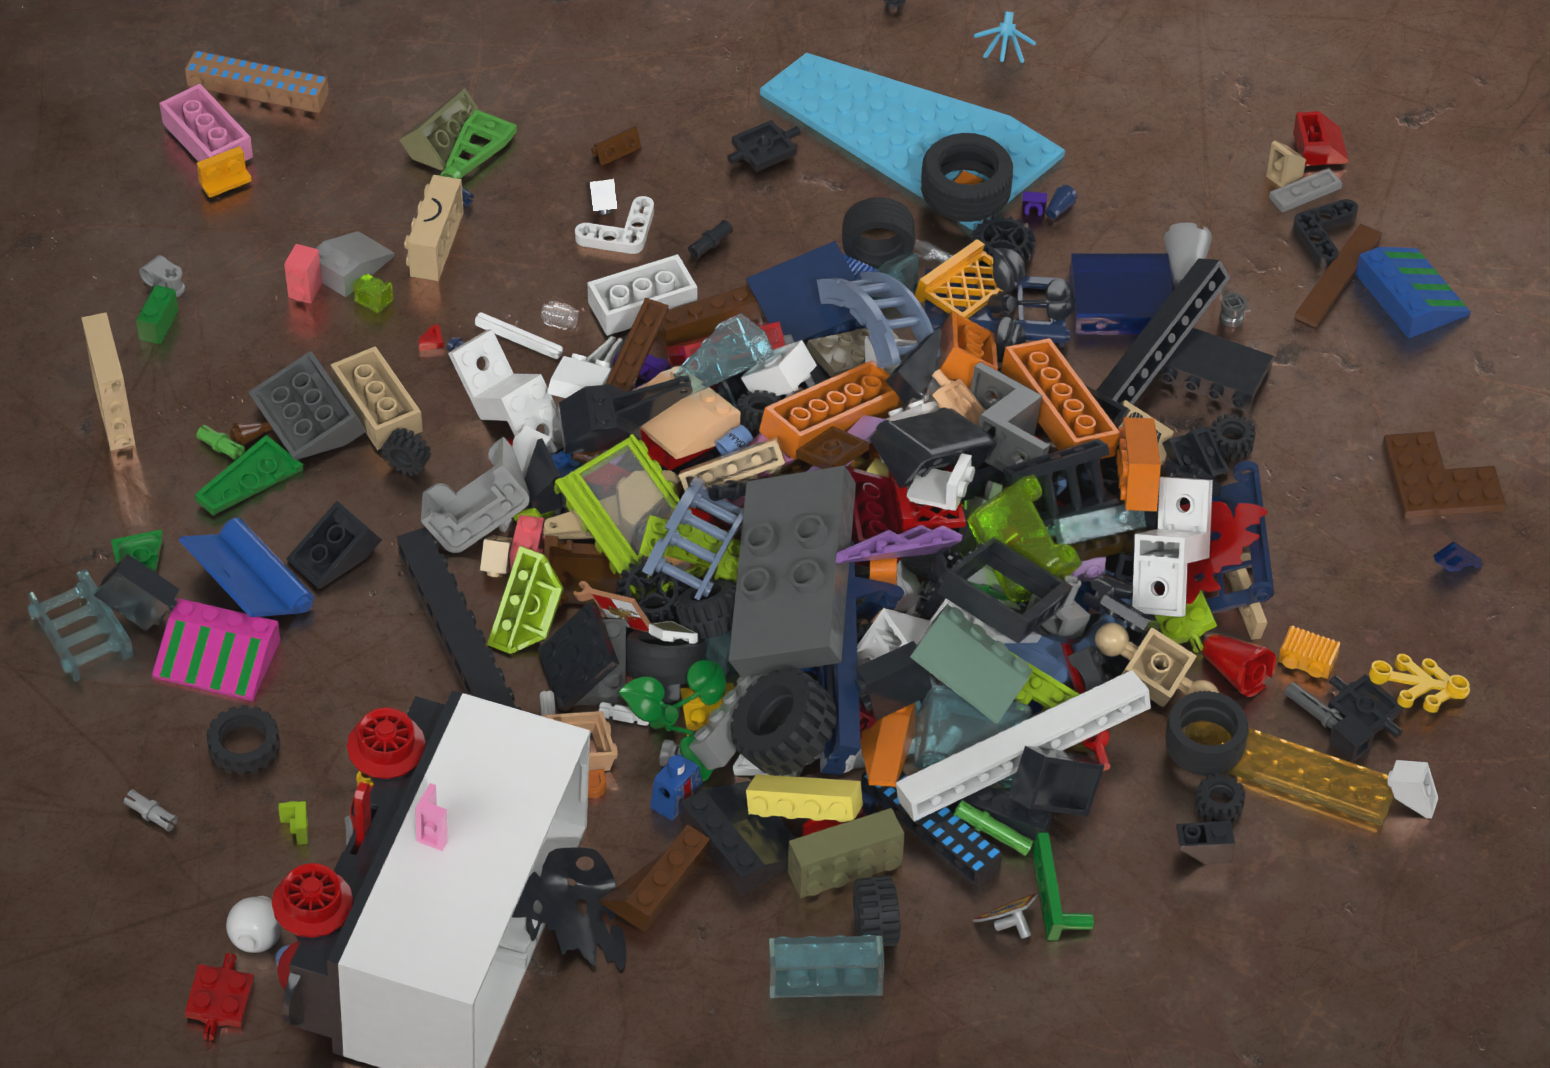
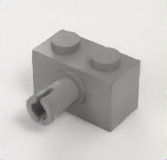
M1066 576L1064 581L1073 586L1066 603L1061 610L1043 623L1042 626L1052 635L1073 639L1082 637L1091 615L1074 601L1076 593L1081 586V581H1078V578L1074 576ZM1032 594L1026 611L1039 602L1041 598Z

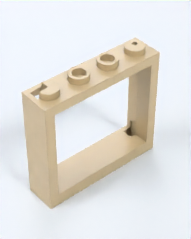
M107 312L81 317L94 388L110 451L135 446L124 378Z

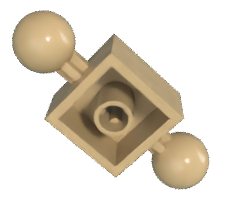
M1106 623L1095 634L1097 649H1100L1101 653L1106 656L1113 657L1121 654L1130 660L1121 675L1133 670L1149 689L1150 699L1163 708L1176 690L1184 695L1198 691L1219 693L1216 686L1210 681L1197 680L1193 682L1186 678L1185 674L1195 660L1196 655L1152 627L1139 647L1129 641L1127 631L1117 623Z

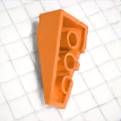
M915 703L877 720L870 729L867 728L866 724L861 730L863 737L860 740L869 785L896 787V782L899 780L912 744V739L917 730Z

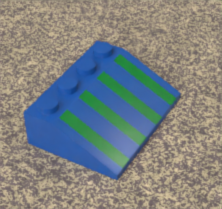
M1378 247L1359 254L1356 276L1408 339L1470 315L1471 311L1418 248Z

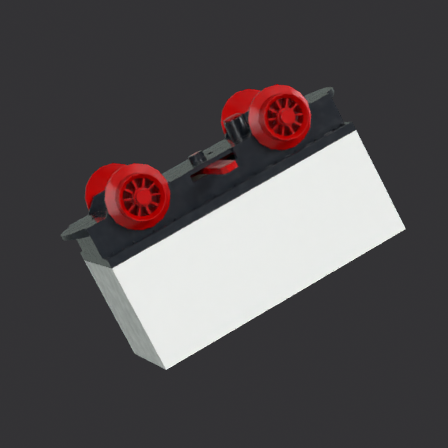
M452 690L446 704L415 696L407 714L395 708L384 707L374 709L367 713L349 734L347 742L349 759L360 772L369 775L374 785L370 787V784L360 782L356 789L350 807V819L354 832L345 851L342 852L334 871L323 864L317 863L299 865L291 870L274 890L271 903L275 919L283 929L293 933L298 940L287 947L279 959L277 968L280 986L285 990L283 1002L284 1021L294 1025V1027L332 1038L334 1054L380 1068L486 1067L546 924H541L535 940L532 941L527 932V917L513 918V912L528 877L533 872L541 876L542 866L548 853L558 848L578 847L587 827L590 730ZM430 783L436 785L437 806L447 809V844L443 851L416 841L415 808ZM536 900L533 909L536 913L539 914L541 913L543 907L538 900ZM532 919L534 928H536L538 921Z

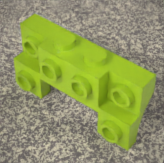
M649 515L638 558L642 559V556L649 557L657 541L660 538L665 539L669 530L665 529V526L669 520ZM680 524L677 530L680 532V536L715 554L718 553L723 544L722 541L689 524ZM733 539L717 567L715 580H718L720 577L737 582L740 540ZM669 545L663 555L664 558L668 556L707 568L711 566V563L676 545L674 547Z

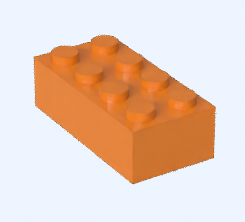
M952 311L941 328L942 335L939 348L941 356L938 357L939 369H941L948 380L961 379L970 390L974 366L979 362L998 371L995 333Z
M1124 417L1123 427H1118L1120 432L1118 440L1119 450L1116 451L1120 500L1125 501L1126 510L1157 511L1161 463L1155 419Z

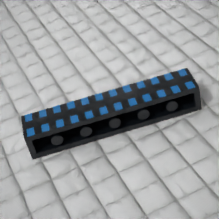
M903 770L898 781L908 776ZM866 772L862 774L861 789L874 799H877L878 805L882 809L892 808L901 825L976 888H979L1001 870L1002 853L998 847L988 843L977 830L969 827L960 818L954 816V811L943 807L913 821L898 801L896 787L869 785Z

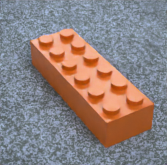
M1050 338L1005 347L1001 367L1002 373L1042 395L1037 421L1058 450L1100 439L1108 445L1110 455L1101 458L1115 456L1120 432Z
M871 360L765 407L759 432L768 439L777 436L782 451L795 460L797 459L796 450L832 426L847 432L864 415L881 419L889 417L888 412L901 408L903 400L885 381L890 374L883 368H878V365Z

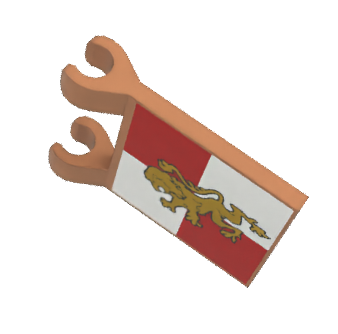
M579 582V586L583 591H574L573 594L579 601L594 599L603 619H626V627L649 632V624L651 623L635 599L592 589L587 582Z

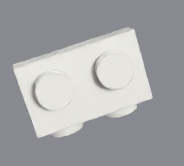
M961 453L953 472L931 469L926 477H921L920 474L916 475L907 492L909 501L956 511L962 497L964 498L969 482H972L975 467L971 466L972 455Z

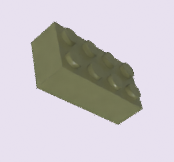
M892 808L790 840L788 874L799 897L815 896L821 891L833 887H842L849 882L855 881L857 878L871 877L873 874L885 870L891 871L901 866L903 861L904 832Z

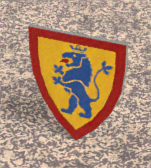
M1035 893L982 914L973 919V921H987L1012 914L995 920L994 926L996 930L1000 931L1016 925L1020 937L1026 938L1031 935L1022 910L1027 909L1038 894Z

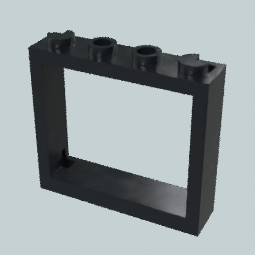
M993 537L985 544L981 543L974 552L970 551L962 561L959 559L953 568L946 569L944 575L939 579V582L942 584L938 594L1019 644L1064 607L1073 586ZM988 565L1035 594L1041 600L1021 615L966 580Z

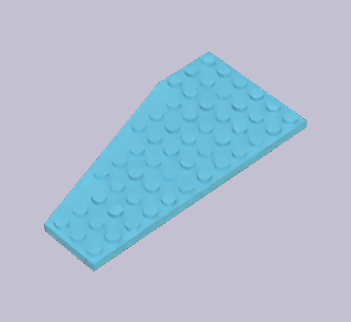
M805 53L760 88L761 96L922 199L924 198L921 192V173L925 153L935 142L952 134L976 133L984 135L998 142L1008 152L1013 162L1012 189L1008 202L1065 155V149L1009 115L809 53ZM970 170L953 171L945 175L947 179L954 181L963 171H967L984 179V182L989 180L986 175ZM983 220L960 223L973 231L976 229L977 224H982Z

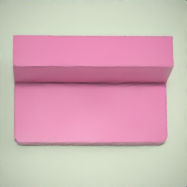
M430 783L415 808L416 841L443 851L447 844V809L437 806L436 785Z

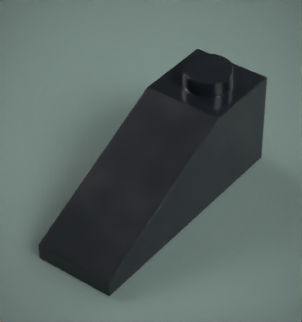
M939 328L927 335L885 380L904 403L912 398L918 400L927 392L925 387L932 380L942 331Z

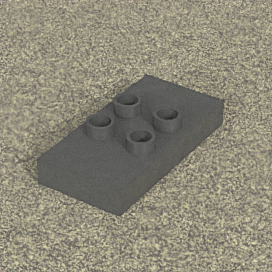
M845 466L747 481L729 655V662L741 677L767 674L773 670H781V668L802 669L837 664L842 661L849 563H836L837 552L851 547L856 482Z

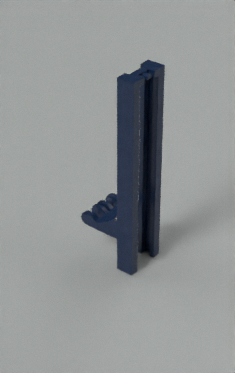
M849 562L842 661L837 664L818 666V683L831 694L836 706V716H834L836 718V726L832 728L833 736L831 740L826 742L825 750L822 754L820 753L821 773L842 776L846 770V760L849 756H856L861 749L859 691L855 684V680L858 679L856 667H858L856 620L863 618L870 622L878 611L883 608L894 610L898 601L903 598L905 593L900 586L855 577V562ZM866 597L861 606L856 605V599Z

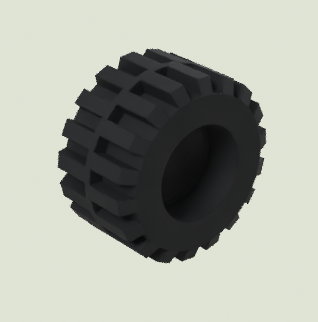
M712 580L710 582L714 583L708 597L702 595L700 600L694 598L698 590L693 587L681 593L674 602L680 625L698 633V639L716 637L731 631L736 582L731 580Z
M890 875L855 879L853 885V911L857 937L862 948L898 945L901 924L898 896L893 879Z

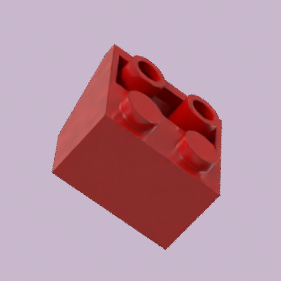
M1320 111L1296 113L1293 134L1298 153L1306 159L1305 166L1348 163L1341 129L1336 123Z

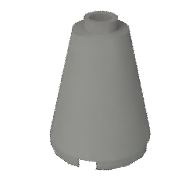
M1178 223L1171 225L1169 231H1164L1163 240L1174 288L1177 287L1198 258H1207L1212 242V234L1204 226L1202 230L1196 228L1195 223Z

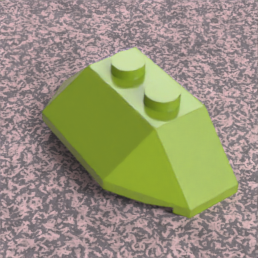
M519 546L487 645L513 654L548 637L564 588L544 554Z

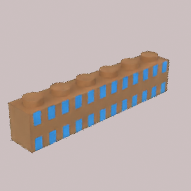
M194 51L185 68L187 86L193 87L201 84L209 91L320 113L329 95L327 77L200 51Z

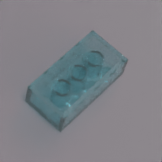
M867 934L848 937L836 935L834 937L807 936L805 938H789L781 936L769 938V997L882 995L884 978L883 936Z

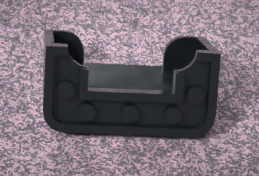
M946 407L935 412L895 421L885 420L877 425V430L870 437L871 442L900 489L911 486L912 482L910 480L916 475L920 474L921 477H926L931 469L956 464L961 453L972 455L971 466L975 467V471H977L997 446L990 434L954 409H947Z

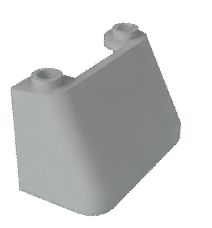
M504 437L496 441L489 449V459L494 466L467 486L455 493L448 485L439 483L423 492L421 522L449 552L459 553L528 506V487L514 449Z

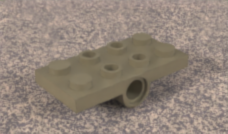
M868 328L812 339L808 340L806 348L832 378L865 363V338L870 336L871 333ZM891 330V331H892V334H893V336H894V339H900V338L896 335V333H895L893 330Z

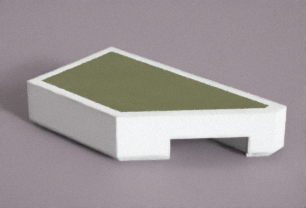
M673 621L649 624V633L663 641L674 642L675 639H683L691 644L697 642L698 633Z

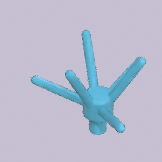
M1005 11L1004 21L1000 22L999 27L973 35L974 38L998 32L983 55L984 58L989 56L1001 36H1003L1000 62L1004 61L1007 40L1010 37L1020 63H1024V58L1016 35L1031 45H1036L1034 40L1015 29L1016 24H1012L1014 12Z

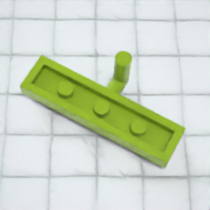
M1028 663L1032 672L1016 696L1015 705L1018 710H1024L1033 699L1047 709H1051L1080 694Z

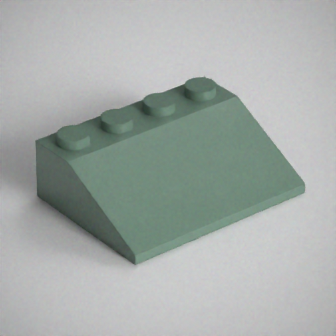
M946 604L928 626L910 656L996 724L1001 720L1032 672V669L1024 659L1015 657L1002 642L992 639L980 625L970 622L965 618L962 611L951 607L949 604Z

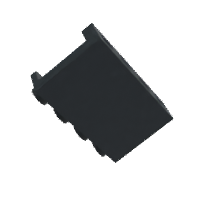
M1192 328L1160 369L1157 379L1249 412L1252 407L1253 398L1263 379H1267L1271 373L1273 355Z

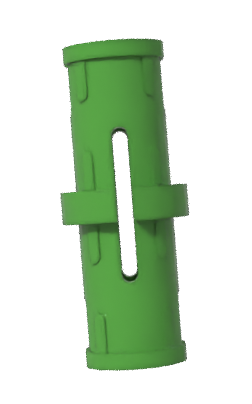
M202 425V428L200 427L197 431V439L209 444L218 453H225L234 460H237L245 452L244 446L232 441L223 432H216L207 425Z

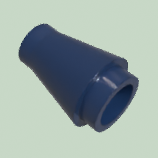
M1069 185L1058 187L1049 206L1045 210L1046 215L1051 219H1057L1059 215L1076 203L1077 192Z

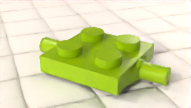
M1200 590L1193 604L1186 603L1185 616L1155 615L1157 621L1162 624L1160 628L1166 637L1177 644L1190 642L1195 653L1199 652L1196 644L1200 651L1203 650L1199 637L1206 631L1217 627L1202 590Z

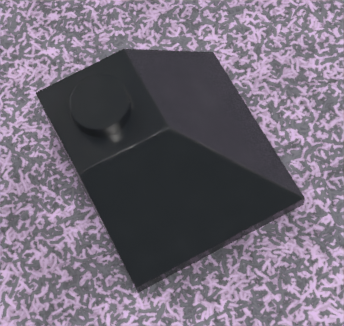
M542 438L536 442L524 478L529 490V503L526 508H536L540 514L562 508V493L556 494L554 491L555 481L561 478Z

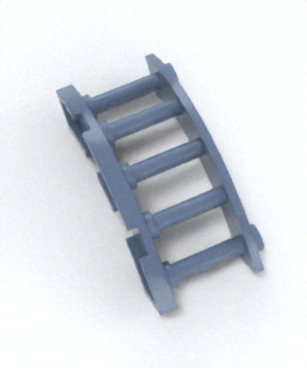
M875 271L860 273L861 280L855 281L833 277L818 279L817 285L821 304L845 306L850 309V313L861 325H866L871 333L868 338L873 347L878 368L901 364L900 356L909 355L927 335L934 331L927 314L913 293L903 283L888 274ZM871 297H878L881 299L873 300ZM895 307L904 318L888 320L880 309ZM911 327L917 343L897 346L891 330ZM938 349L937 357H940V350Z
M696 476L690 484L691 487L686 489L665 526V529L669 530L665 539L660 538L657 541L642 571L651 576L655 571L658 573L662 571L697 589L698 591L694 598L700 600L702 595L708 597L714 585L710 580L743 523L744 507L742 509L724 499L712 501L708 495L707 488L703 486L705 480ZM691 507L694 509L698 507L733 526L728 533L693 515L689 509ZM680 524H689L722 541L723 544L718 553L715 554L680 536V532L677 531ZM676 545L711 563L704 580L666 562L667 559L663 555L668 546L674 547Z

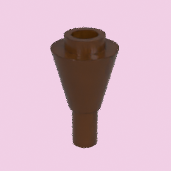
M268 421L263 423H233L232 429H230V437L232 441L244 446L263 433L274 429Z

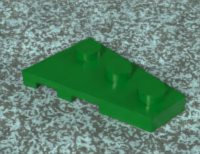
M162 529L111 539L116 564L126 554H129L156 573L163 540Z

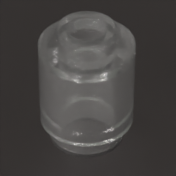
M552 300L548 304H544L541 311V318L544 319V324L568 330V328L574 329L579 317V310L574 309L573 306Z

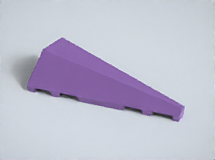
M919 525L899 535L888 530L837 552L836 563L937 554L941 549L951 547L960 542L962 535L945 526L931 530L923 525Z

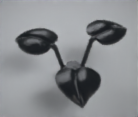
M993 248L991 249L993 255V277L996 286L1003 291H998V294H992L989 297L988 308L992 313L1003 317L997 324L995 334L997 362H1003L1005 347L1026 343L1024 328L1020 324H1016V318L1007 313H1012L1017 308V305L1047 304V315L1053 320H1063L1072 313L1075 306V298L1068 282L1063 279H1054L1047 285V299L1016 300L1013 295L1008 293L1018 287L1017 282L1021 281L1025 276L1023 259L1011 249Z

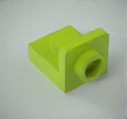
M306 801L279 803L280 822L290 823L291 834H296L297 845L308 844Z

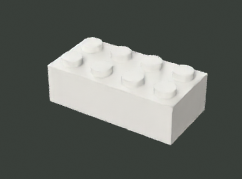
M678 254L587 282L588 303L607 336L632 328L645 297L669 305V310L697 301V286Z

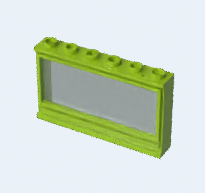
M634 434L565 477L557 479L554 486L556 494L562 492L566 498L568 510L570 512L575 511L581 519L580 526L585 533L589 531L595 539L596 550L600 554L604 552L610 561L609 567L613 574L619 573L620 576L622 570L629 571L628 565L630 563L638 567L637 562L640 559L638 555L649 515L669 520L680 501L676 495L677 490L670 480L666 481L662 475L663 471L656 460H651L647 454L648 449L642 440H637ZM642 556L644 563L647 562L649 557ZM668 556L665 557L667 559L666 562L672 563L673 566L697 578L707 574L709 570L707 567ZM647 575L643 577L646 579H652L655 576ZM664 581L662 590L669 597L672 594V590L668 583ZM631 585L629 588L630 594L633 593L639 602L640 594ZM656 587L654 590L652 589L650 592H647L646 597L648 596V594L650 595L652 592L655 593Z

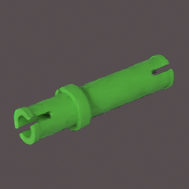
M964 800L960 801L954 816L968 822L978 832L981 830L1026 856L1034 840L989 816V812L985 810L982 812Z

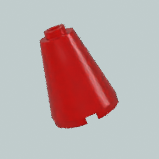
M1213 634L1203 642V656L1245 696L1252 697L1260 693L1267 686L1263 684L1267 676L1272 678L1277 664L1276 655L1267 647L1219 634Z

